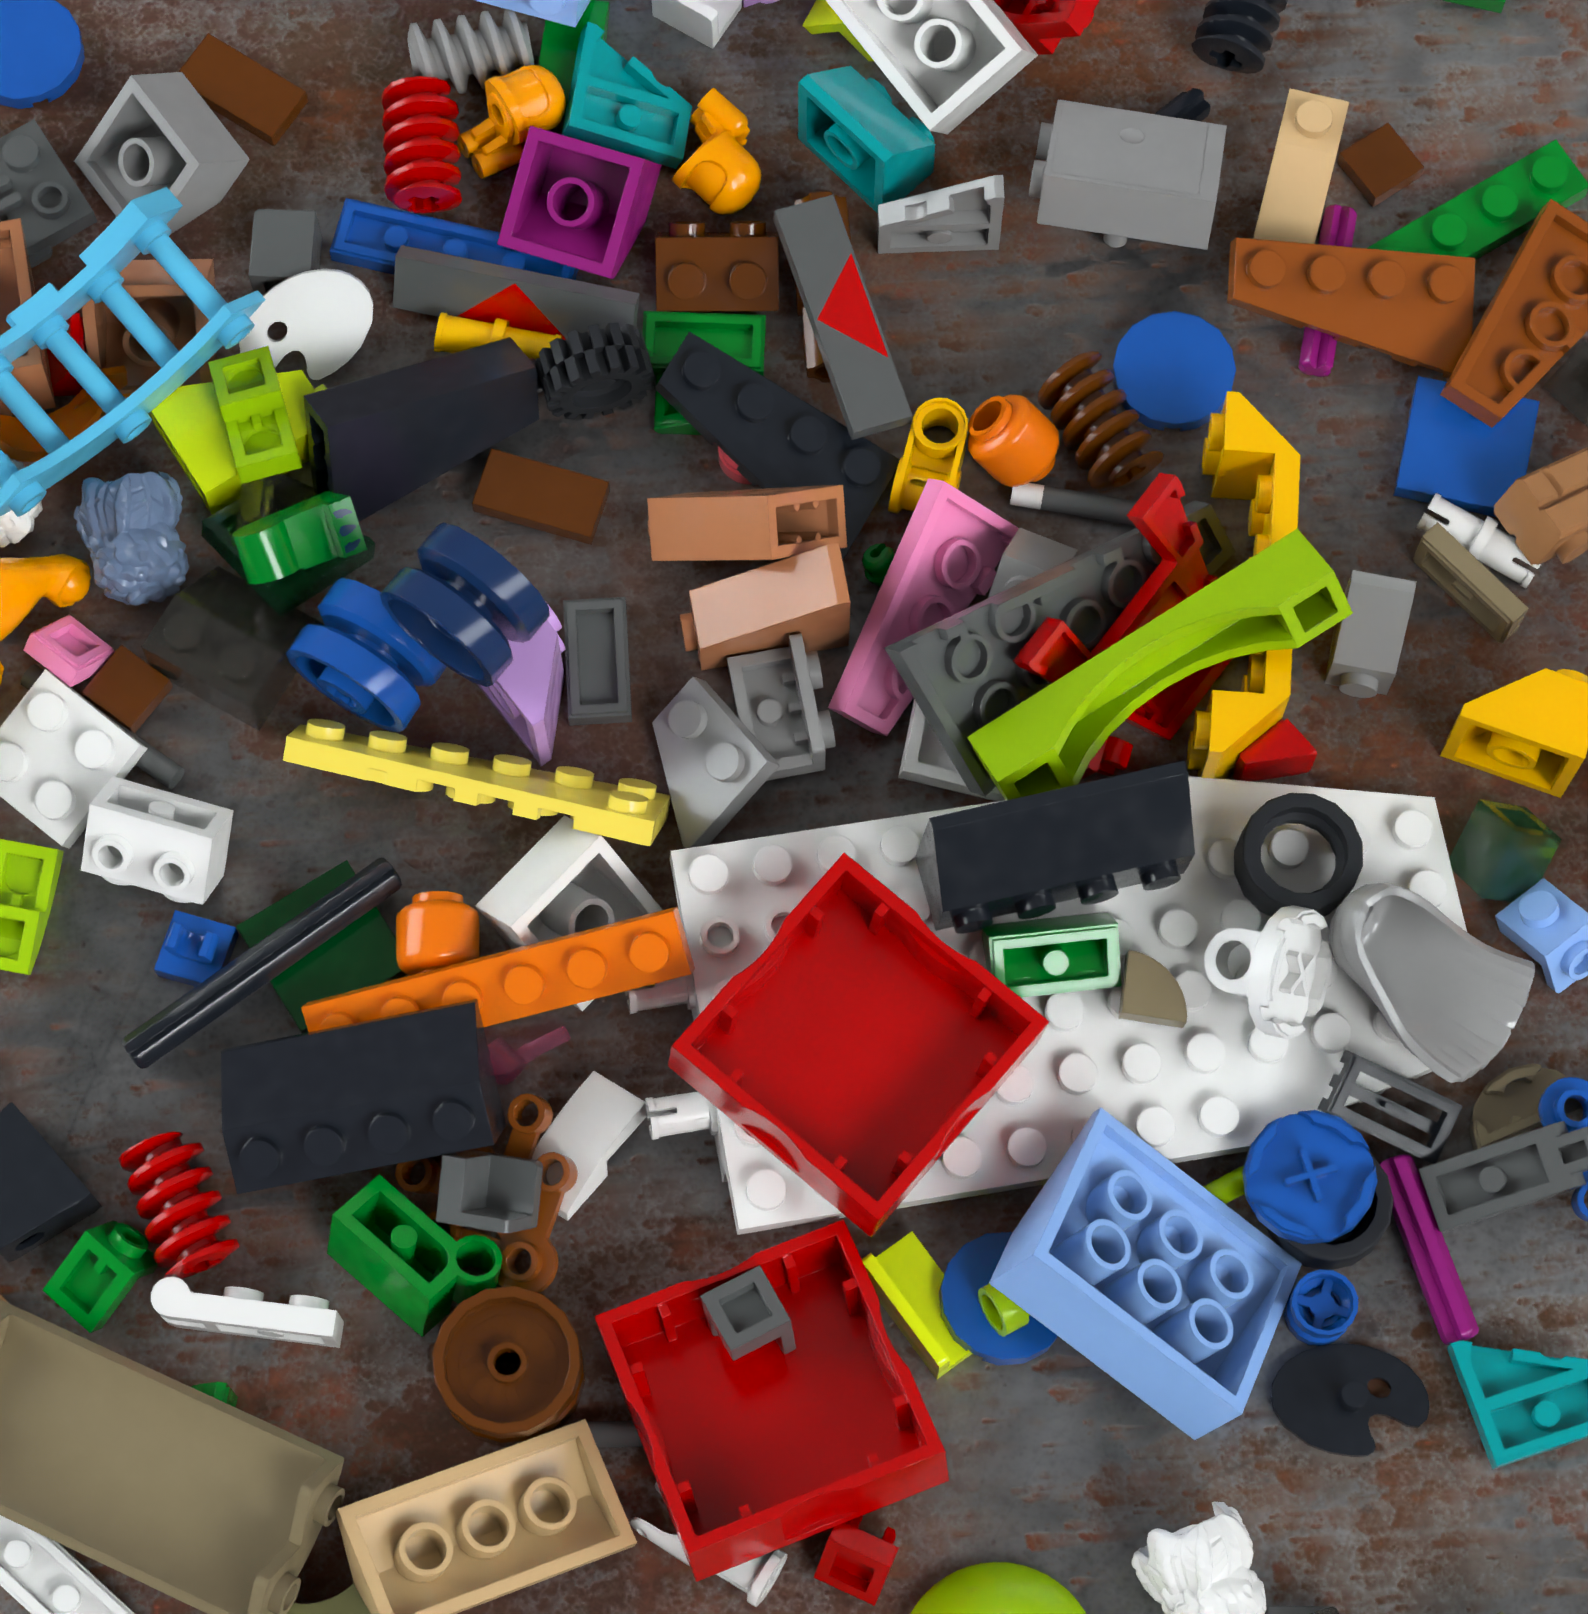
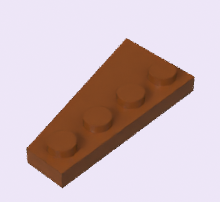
M1550 199L1541 208L1440 394L1491 428L1588 331L1587 221L1553 199Z

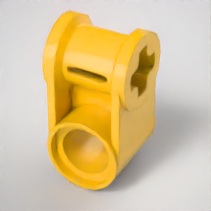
M933 398L925 401L917 408L913 416L903 458H900L897 466L888 512L898 514L901 509L914 511L928 478L945 481L959 490L962 475L961 467L966 452L968 418L964 409L957 402L948 398ZM934 426H944L949 428L955 434V437L946 443H934L927 439L924 432Z

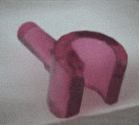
M563 1025L528 1044L525 1043L517 1051L502 1037L491 1042L488 1045L496 1084L508 1085L512 1083L522 1073L527 1063L569 1041L571 1038L566 1027Z

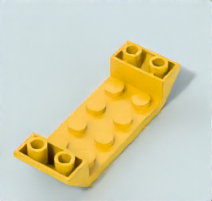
M1227 391L1221 413L1210 414L1208 438L1205 437L1203 442L1201 474L1212 475L1211 497L1251 500L1248 535L1255 536L1253 556L1297 529L1300 454L1240 392ZM1292 649L1267 650L1250 654L1248 675H1243L1241 692L1212 690L1207 710H1196L1194 731H1190L1188 739L1187 769L1198 770V777L1227 778L1233 773L1239 753L1282 719L1291 695Z

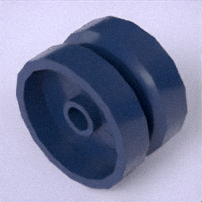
M443 522L436 526L417 549L422 570L411 567L399 570L379 595L383 606L395 622L429 654L469 681L488 687L497 681L513 661L508 640L521 643L529 641L550 616L549 607L532 583L500 553L460 527Z

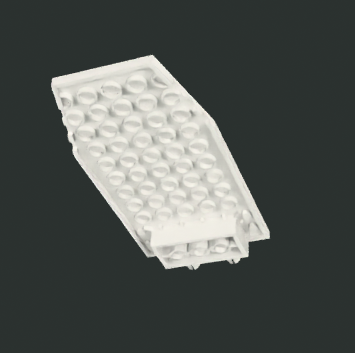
M1188 776L1195 855L1185 873L1180 874L1181 879L1177 883L1157 890H1144L1142 883L1118 889V895L1091 905L1081 904L1080 898L1055 903L1056 909L1052 912L1031 919H1019L1017 912L992 918V924L1099 912L1110 913L1118 923L1121 982L1123 980L1125 955L1128 950L1137 951L1155 959L1167 968L1178 982L1186 1002L1187 1023L1183 1028L1118 1019L1122 986L1022 997L1026 1003L1050 1021L1041 1039L896 1209L1045 1185L1093 1112L1099 1108H1103L1169 1161L1179 1163L1246 1152L1249 1150L1252 1142L1270 1122L1289 1114H1297L1299 1111H1320L1318 1106L1322 1098L1328 1099L1333 1087L1329 1086L1333 1074L1339 1075L1344 1066L1340 1059L1345 1050L1353 1052L1409 1080L1432 1072L1431 1069L1404 1047L1376 1004L1361 986L1334 961V958L1332 961L1330 983L1321 1009L1316 1013L1315 1017L1305 1016L1301 1024L1306 1030L1298 1037L1284 1039L1266 1035L1255 1027L1249 1012L1248 997L1225 992L1213 985L1208 979L1204 968V954L1209 942L1217 933L1227 928H1243L1262 932L1270 916L1261 913L1242 893L1234 874V849L1250 817L1268 800L1288 793L1318 795L1336 803L1353 820L1363 842V867L1351 892L1370 883H1388L1406 888L1428 900L1446 917L1467 932L1435 797ZM1002 801L672 850L669 859L678 909L695 970L691 975L625 991L626 996L628 995L629 997L627 1000L629 1013L634 1014L637 1011L687 1004L688 1010H692L694 1021L733 976L742 972L764 953L781 928L783 920L844 852L913 908L927 927L941 941L960 954L977 961L987 970L982 930L958 934L955 932L954 927L935 931L915 857L929 818ZM1286 823L1275 827L1265 837L1262 844L1261 862L1266 873L1279 886L1295 893H1311L1321 889L1331 880L1335 870V854L1330 843L1318 831L1302 824ZM1339 906L1329 915L1324 916L1328 928L1320 929L1322 939L1329 940L1331 919ZM1243 943L1236 946L1228 957V969L1234 979L1242 977L1250 966L1251 955L1249 949ZM1362 1072L1359 1073L1355 1082L1379 1095L1391 1088V1086ZM698 1091L659 1098H645L647 1120L651 1122L649 1131L652 1140L663 1136L709 1129L711 1135H714L722 1182H728L737 1235L846 1217ZM1349 1095L1344 1107L1357 1102L1362 1103V1101Z

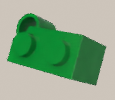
M380 1174L332 1215L327 1254L421 1337L425 1336L450 1313L452 1300L459 1304L485 1289L497 1287L503 1258L499 1247L494 1241L480 1235L465 1236L455 1241ZM468 1266L477 1267L486 1274L473 1276L463 1272L460 1268Z

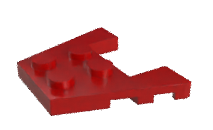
M1159 473L1126 515L1161 556L1162 561L1090 653L1063 620L1047 617L1013 660L1018 667L1052 684L1218 579L1217 576L1209 575L1199 550L1204 541L1197 523L1188 521L1180 500L1186 494L1181 481L1176 475ZM1233 658L1199 670L1165 688L1136 709L1125 722L1155 737L1171 740Z

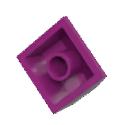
M530 126L497 245L614 279L645 225L662 165Z

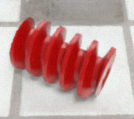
M425 76L406 77L391 82L383 91L381 97L382 106L385 111L382 118V126L385 131L383 148L386 153L383 167L387 176L384 191L387 199L400 209L414 213H439L452 210L462 202L460 190L453 187L459 184L461 180L459 168L453 165L461 157L460 149L452 143L460 135L458 125L452 122L459 114V107L455 101L446 97L450 94L451 87L445 80Z
M167 1132L145 1139L123 1152L118 1160L124 1171L133 1173L127 1182L131 1193L143 1196L136 1206L139 1216L142 1219L152 1220L145 1229L147 1239L151 1243L161 1244L154 1253L155 1262L159 1267L171 1268L165 1273L164 1278L177 1277L184 1279L217 1266L227 1256L237 1250L240 1244L237 1239H217L216 1234L231 1223L228 1214L208 1215L207 1210L219 1202L222 1196L219 1190L199 1191L198 1186L213 1175V1171L210 1166L191 1168L189 1162L205 1150L201 1142L182 1144L180 1138L183 1134L181 1132Z

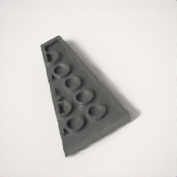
M1194 500L1184 505L1183 508L1188 521L1196 522L1204 541L1199 550L1209 575H1213L1236 551L1211 504ZM1137 528L884 648L970 792L986 797L996 785L989 777L967 737L1051 684L1018 667L1013 661L1047 617L1063 620L1091 653L1161 563V556Z

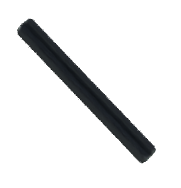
M385 858L376 859L126 1035L122 1040L124 1049L139 1068L149 1067L398 891L402 886L400 876Z

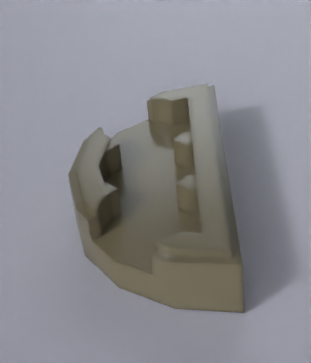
M1532 1063L1508 1068L1488 1082L1471 1111L1469 1136L1473 1150L1542 1128L1543 1126L1538 1114L1541 1095L1549 1085L1562 1078H1567V1076L1557 1070L1542 1068L1540 1064ZM1573 1098L1566 1099L1564 1112L1567 1117L1583 1111V1107L1578 1100Z

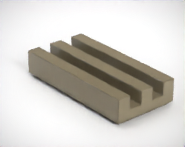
M1437 522L1422 536L1413 557V562L1498 643L1501 642L1503 644L1518 630L1519 624L1524 619L1523 615L1527 613L1529 608Z

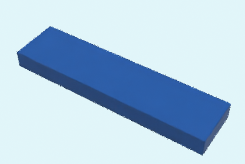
M349 198L345 199L329 251L332 261L393 275L395 272V256L401 245L576 280L578 273L577 268L497 245L500 232Z

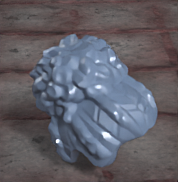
M158 471V474L155 472L128 473L115 481L107 482L95 477L83 480L81 487L82 503L81 506H76L74 519L77 520V531L84 545L91 552L90 557L93 561L95 584L104 589L106 597L123 602L126 605L148 604L150 600L164 602L167 596L175 595L180 590L179 586L185 582V575L189 570L187 554L184 552L186 544L180 541L179 534L175 529L180 520L179 515L182 512L181 502L183 500L178 482L173 477H170L168 473Z

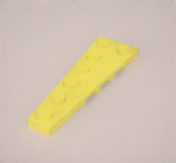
M309 719L307 725L300 724L286 736L283 761L379 782L414 792L431 791L435 783L446 786L445 795L453 798V801L473 806L493 803L496 798L508 801V807L513 809L512 815L533 820L539 819L540 816H554L559 812L570 815V818L574 820L572 829L635 844L651 846L668 817L670 795L657 793V786L645 780L622 778L619 779L618 785L594 781V773L582 768L560 766L556 768V773L532 769V762L529 759L514 755H495L493 761L469 757L470 750L461 745L439 742L433 743L431 749L407 745L406 736L389 731H371L369 737L345 733L344 724L326 719Z

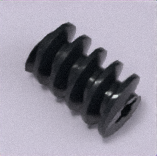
M1210 0L1205 6L1203 21L1198 24L1195 35L1196 40L1191 44L1193 52L1209 65L1227 71L1245 74L1261 71L1265 64V57L1262 53L1270 50L1273 37L1270 33L1278 29L1281 20L1278 13L1286 9L1288 0Z

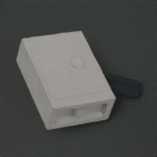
M1197 88L1180 93L1155 114L1058 99L1053 124L1041 122L1036 159L1046 161L1034 160L1028 197L1040 198L1037 223L1102 233L1103 241L1113 248L1124 246L1127 243V238L1207 250L1217 202L1227 125L1201 122L1208 117L1211 106L1204 100V92Z

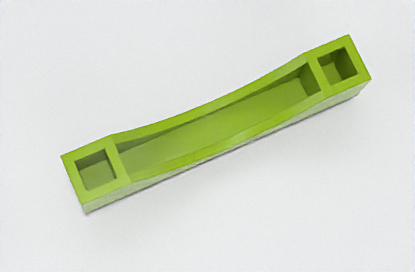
M1297 528L975 731L967 739L989 777L1006 801L1077 785L1088 764L1110 734L1136 709L1165 688L1199 670L1231 658L1267 650L1299 648L1347 618L1353 612L1334 570Z

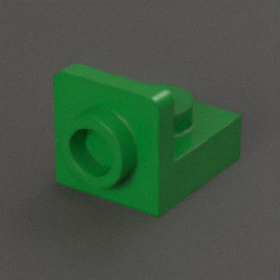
M113 1220L86 1230L42 1291L89 1333L103 1328L136 1281L141 1277L154 1273L158 1265L155 1262L154 1253L148 1249L147 1239L135 1228Z

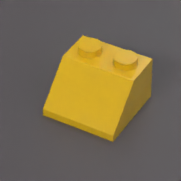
M1545 668L1465 703L1443 745L1440 756L1561 798L1583 763L1588 751V676L1570 669L1553 671Z

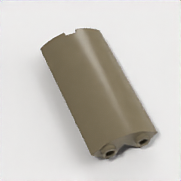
M0 1299V1515L207 1614H287L300 1590L301 1579L298 1578V1575L315 1544L322 1526L328 1527L335 1520V1512L343 1504L345 1489L337 1485L344 1457Z

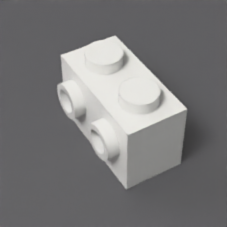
M112 776L89 804L81 871L102 876L112 884L134 885L159 892L175 902H194L203 905L224 876L234 810Z

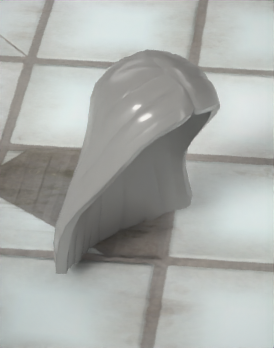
M1370 883L1358 888L1344 898L1331 919L1329 941L1334 961L1361 986L1376 1004L1404 1047L1435 1074L1450 1083L1464 1082L1468 1078L1473 1077L1480 1069L1483 1070L1490 1060L1502 1050L1512 1034L1511 1029L1515 1028L1518 1018L1526 1006L1535 975V964L1532 961L1502 952L1484 944L1451 921L1422 896L1393 884Z

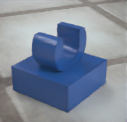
M175 910L154 971L159 977L196 987L229 964L239 933L234 926Z

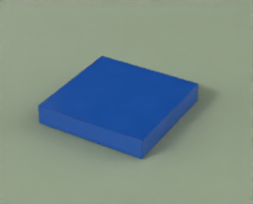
M1418 376L1414 387L1393 496L1430 503L1435 493H1438L1442 498L1465 511L1496 517L1494 514L1496 502L1516 479L1525 476L1527 473L1540 401L1522 398L1491 428L1440 395L1447 383L1446 381Z

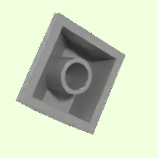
M182 72L131 75L74 162L116 217L131 200L167 187L183 205L167 224L172 230V234L220 203L250 159Z

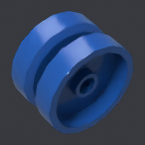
M340 578L334 582L318 605L324 625L308 624L303 627L287 650V658L289 663L306 681L340 707L379 728L398 733L406 728L421 705L415 686L429 687L435 684L447 666L429 654L395 622L381 602L380 591L356 580Z

